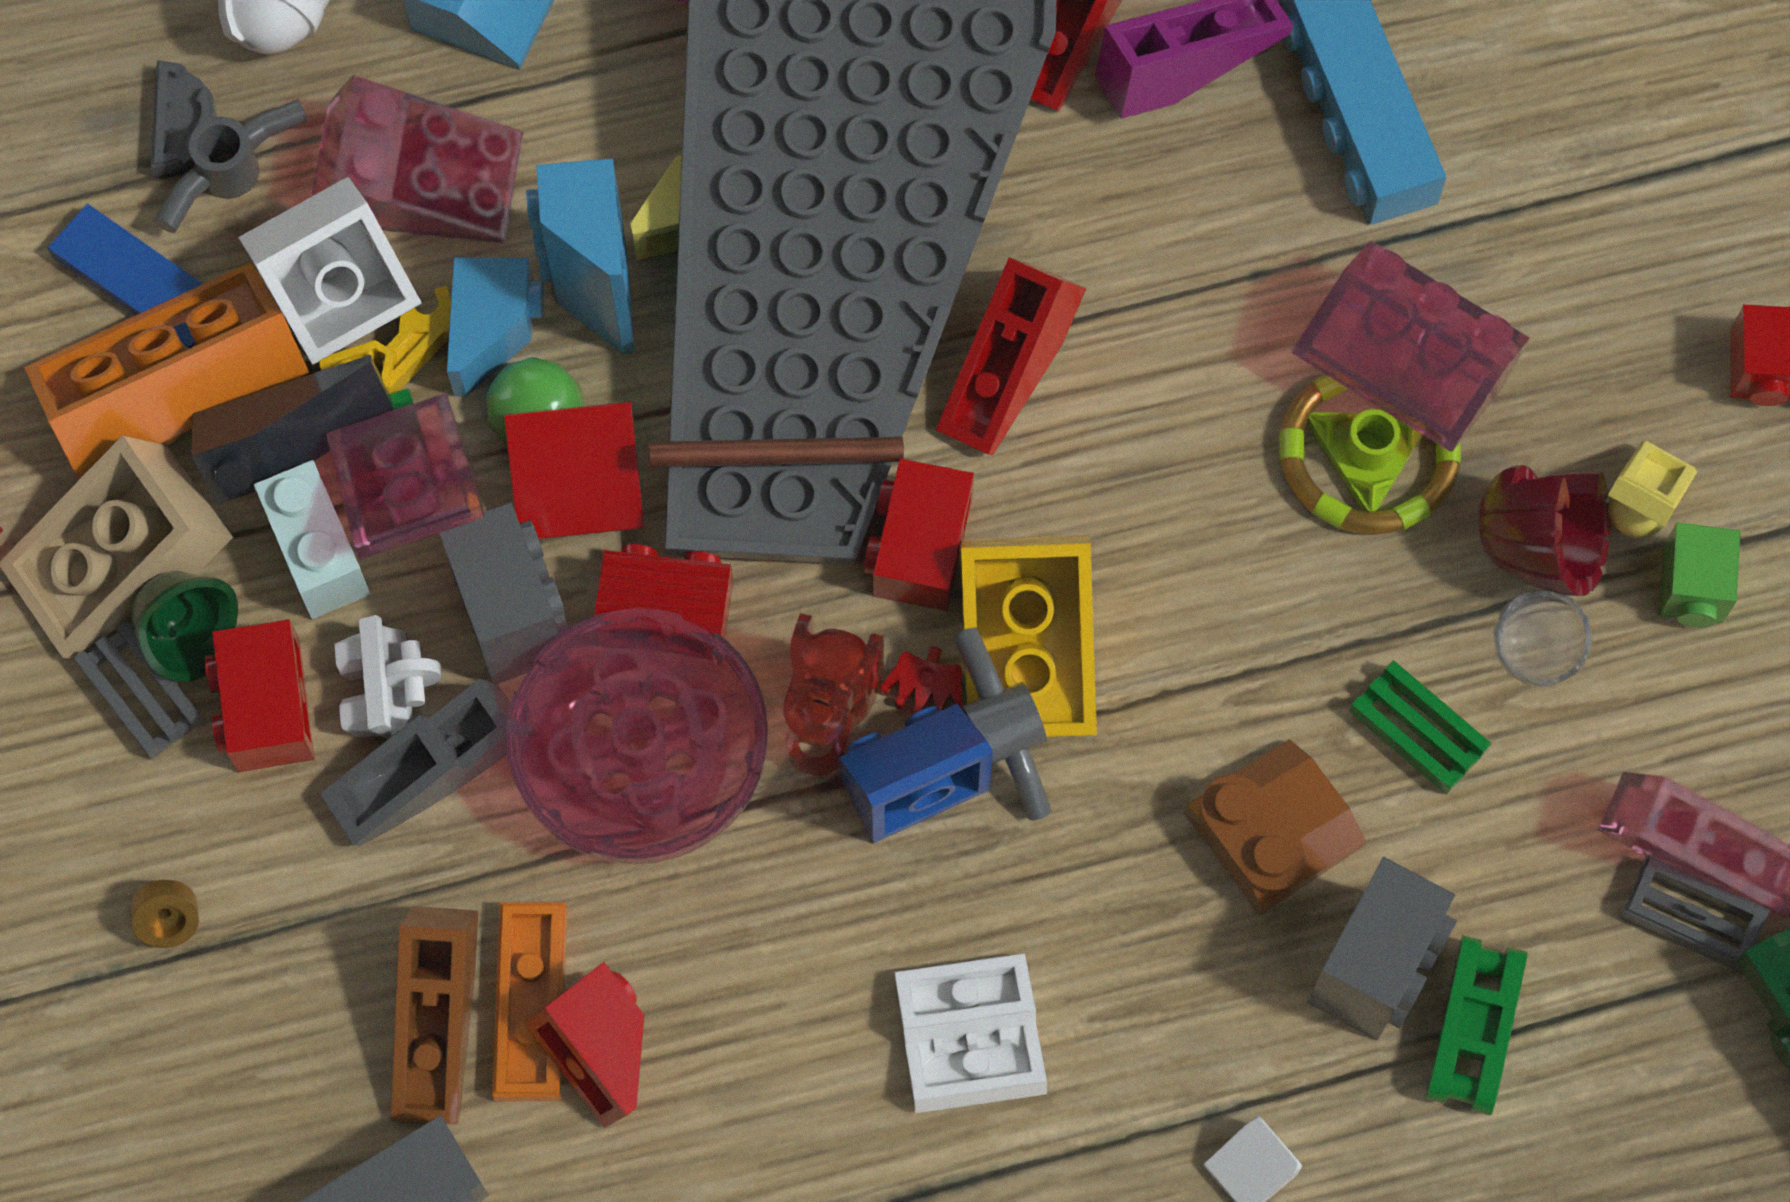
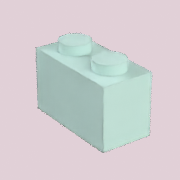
M313 460L254 484L311 619L371 595Z

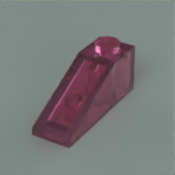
M1631 772L1622 773L1599 826V832L1644 856L1650 855L1761 905L1772 913L1790 919V844L1666 776Z

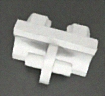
M373 615L359 619V634L334 644L336 666L339 669L340 675L351 681L364 678L365 694L342 699V703L339 705L342 729L356 737L382 736L389 739L413 720L412 707L425 704L424 687L436 684L441 680V664L433 659L421 658L419 641H406V632L401 629L383 626L382 618Z

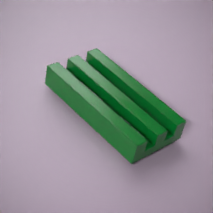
M1394 660L1385 668L1383 674L1368 686L1367 691L1351 704L1349 712L1446 795L1481 759L1492 744ZM1392 685L1464 746L1468 752L1462 751L1389 687ZM1379 700L1406 723L1421 739L1427 741L1455 766L1449 772L1372 705Z

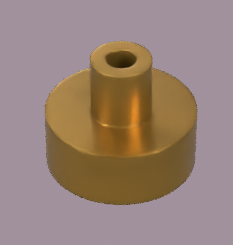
M169 879L153 881L141 887L131 901L132 928L137 938L143 943L156 948H171L188 941L195 934L199 925L198 903L192 889L182 882Z

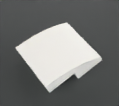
M1025 953L895 972L915 1113L1047 1094V1079L1036 1026V1009Z

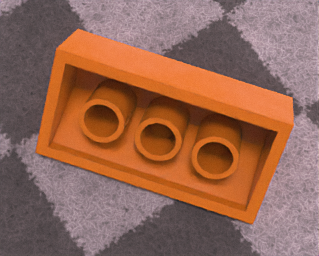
M252 262L24 367L47 420L78 480L122 435L170 445L182 433L192 429L193 413L309 374L280 308ZM186 322L195 341L192 348L189 349L181 343L173 327Z

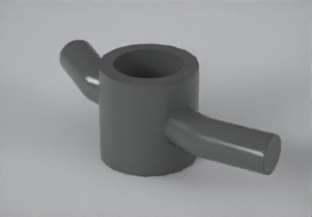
M299 99L259 114L244 126L234 119L226 117L209 118L200 123L191 133L188 142L189 154L194 167L174 185L154 218L155 224L167 232L175 233L196 197L205 190L215 197L224 199L237 198L249 192L257 183L260 173L254 149L268 137L308 122ZM222 154H236L226 162L213 163Z
M973 627L963 630L954 637V641L980 699L962 706V711L988 741L993 751L992 764L1005 759L1027 818L1032 821L1042 819L1048 816L1052 809L1029 751L1030 748L1047 742L1046 732L1039 712L1023 682L1005 689L1003 688L978 629Z

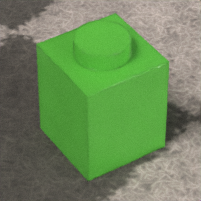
M1679 522L1675 524L1663 548L1660 616L1676 617L1679 623L1690 627H1709L1716 623L1724 622L1737 602L1741 530Z

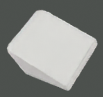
M1258 1115L1203 1165L1234 1202H1266L1295 1178L1302 1168L1298 1159Z

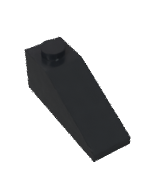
M368 355L193 413L192 458L218 505L257 492L254 484L311 460H317L393 412L394 403L372 356Z

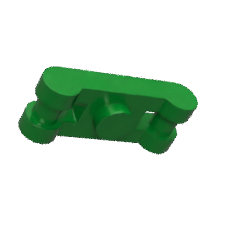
M1465 935L1461 936L1454 960L1453 974L1435 1055L1426 1085L1425 1099L1443 1104L1446 1103L1447 1098L1471 1104L1470 1111L1491 1116L1500 1087L1526 967L1527 951L1507 947L1504 953L1482 947V940ZM1476 972L1498 978L1497 991L1474 986ZM1458 1055L1481 1061L1477 1078L1454 1072Z

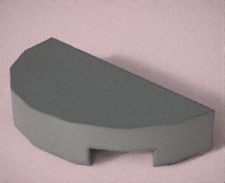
M157 60L151 155V170L155 178L180 173L193 165L188 147L191 133L200 123L209 118L217 117L215 102L208 87H205L199 78L189 73L183 65Z

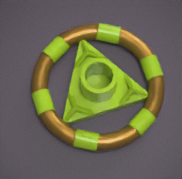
M1373 364L1351 365L1336 368L1311 381L1296 396L1284 416L1279 432V462L1292 492L1312 515L1345 531L1369 535L1388 534L1401 530L1404 531L1425 520L1446 500L1455 485L1461 466L1460 434L1446 404L1425 382L1401 369L1398 370L1392 367ZM1375 387L1386 389L1414 406L1416 405L1424 414H1395L1381 409H1369L1361 413L1313 411L1320 404L1349 389ZM1307 421L1310 430L1361 510L1353 509L1327 493L1322 492L1310 477L1304 464V429ZM1430 422L1435 433L1436 469L1431 481L1420 495L1418 494L1391 510L1378 511Z

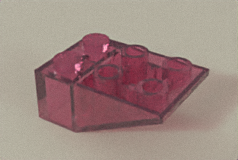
M352 75L328 103L311 197L349 177L368 203L382 231L502 243L506 238L523 131Z

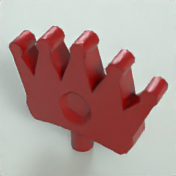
M935 646L929 648L926 660L905 651L899 656L897 665L880 686V693L883 696H887L889 689L899 684V695L895 700V706L898 709H902L904 703L915 693L913 715L923 710L931 698H933L934 706H938L941 711H943L949 698H951L954 705L957 704L962 709V668L959 664H940L939 660L942 649Z

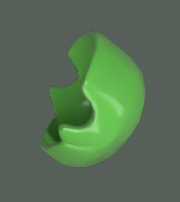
M530 357L507 365L493 380L486 395L489 426L507 446L505 414L585 406L582 388L578 382L560 364L536 357Z

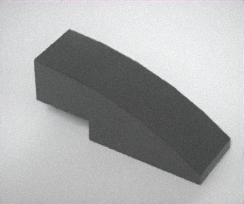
M479 678L430 718L418 715L322 791L320 795L354 846H361L428 809L503 759L533 735L500 686Z

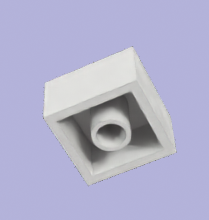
M349 177L238 237L312 365L422 304L368 203Z

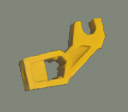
M447 286L434 289L438 302L437 309L434 312L421 314L416 311V308H413L400 315L399 333L387 346L372 340L333 353L319 361L321 371L371 355L376 367H383L381 378L388 393L400 391L446 342H449L451 298Z

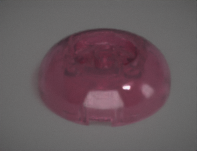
M641 608L623 609L602 613L571 626L556 636L535 656V663L524 677L518 691H514L506 721V751L514 782L524 803L541 825L557 839L581 853L608 862L621 864L658 863L681 857L705 846L723 833L743 812L760 782L768 750L767 712L761 689L752 670L740 653L717 632L714 635L696 624L683 620L682 615L673 612ZM660 696L676 703L674 713L667 718L659 719L653 711L648 709L653 698ZM596 714H606L613 720L611 732L604 737L592 736L586 730V726ZM639 739L648 741V747L643 750L634 751L632 746H630ZM678 754L687 755L694 762L692 770L685 774L670 770L667 772L666 765L671 757ZM620 772L626 774L631 779V782L621 793L612 794L604 790L603 785L606 778L613 773Z

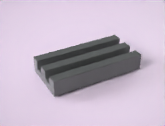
M125 620L116 627L118 632L109 639L106 635L95 642L97 648L88 654L82 651L74 659L152 760L203 723L204 720L175 681L164 678L148 665L138 647L131 625ZM127 646L132 649L184 716L175 724L120 655L119 652ZM108 660L159 725L163 733L153 739L97 667Z
M1647 855L1643 860L1638 877L1631 888L1630 896L1619 918L1742 973L1743 971L1736 960L1746 950L1756 945L1770 910ZM1652 878L1748 921L1747 929H1743L1710 914L1698 906L1686 903L1649 886ZM1644 901L1740 946L1737 949L1641 904Z

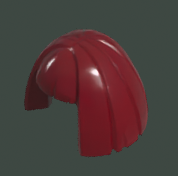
M1514 465L1497 474L1487 485L1478 509V529L1485 553L1496 566L1529 585L1567 596H1585L1590 594V591H1593L1598 585L1603 574L1600 566H1605L1610 543L1605 539V537L1610 535L1611 519L1608 515L1609 503L1605 502L1609 496L1603 473L1600 471L1573 472L1537 478V475L1534 474L1530 467Z

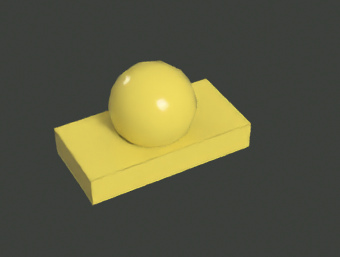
M1642 441L1608 494L1610 496L1608 513L1612 525L1622 535L1635 539L1646 538L1659 533L1668 523L1698 471L1692 465L1652 443Z

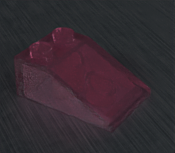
M447 392L326 433L359 560L485 517L480 487L471 456Z

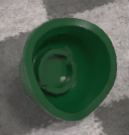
M182 571L161 573L149 580L137 593L131 607V626L142 656L148 665L159 675L178 682L194 681L206 675L205 656L215 654L213 632L235 628L238 618L237 596L234 589L227 582L214 577H201Z

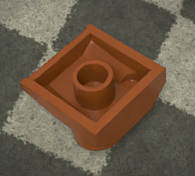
M1290 739L1234 774L1224 775L1213 780L1206 787L1203 794L1186 804L1184 810L1186 816L1260 916L1366 844V840L1349 806L1313 758Z

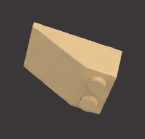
M122 435L0 561V567L62 658L71 659L103 636L114 631L125 620H131V607L135 597L149 580L161 573L182 571L197 575L233 537L167 445Z

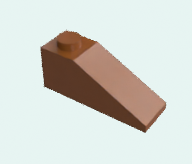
M412 906L399 925L391 1120L430 1122L441 1115L446 1124L457 1125L459 1122L475 982L477 910Z

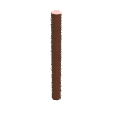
M902 436L648 442L649 467L899 462L900 458H904Z

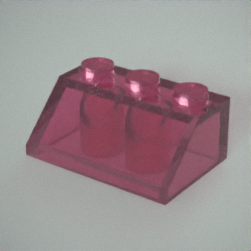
M1370 240L1344 269L1299 338L1292 354L1448 451L1453 452L1502 390L1530 337L1512 327L1502 317L1487 312L1459 295L1451 286L1436 281L1408 264L1397 253L1384 249Z

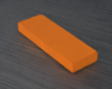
M500 902L492 1097L495 1102H561L562 1072L525 1025L524 1021L565 990L567 906L565 902Z

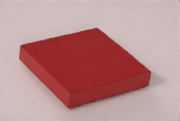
M631 401L508 413L504 415L514 507L519 524L531 520L538 539L645 527Z

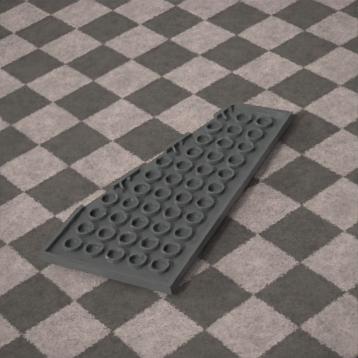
M688 0L669 441L903 436L1055 36L1056 0ZM892 462L668 467L664 554L684 555L690 551H703L726 558L854 564L878 503L883 479L887 478Z

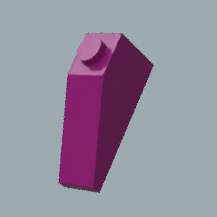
M1201 0L1105 26L1094 77L1120 118L1130 117L1176 104L1290 35L1293 24L1277 0Z

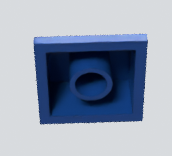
M957 704L943 711L938 706L923 709L905 721V728L883 738L880 733L866 735L850 744L846 749L847 754L839 757L840 778L873 844L990 791L993 751L986 738Z

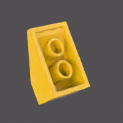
M1089 535L962 539L964 630L973 627L978 629L1003 688H1008L1020 682L1025 684L1039 712L1047 737L1097 735L1091 542ZM966 667L967 704L980 698Z

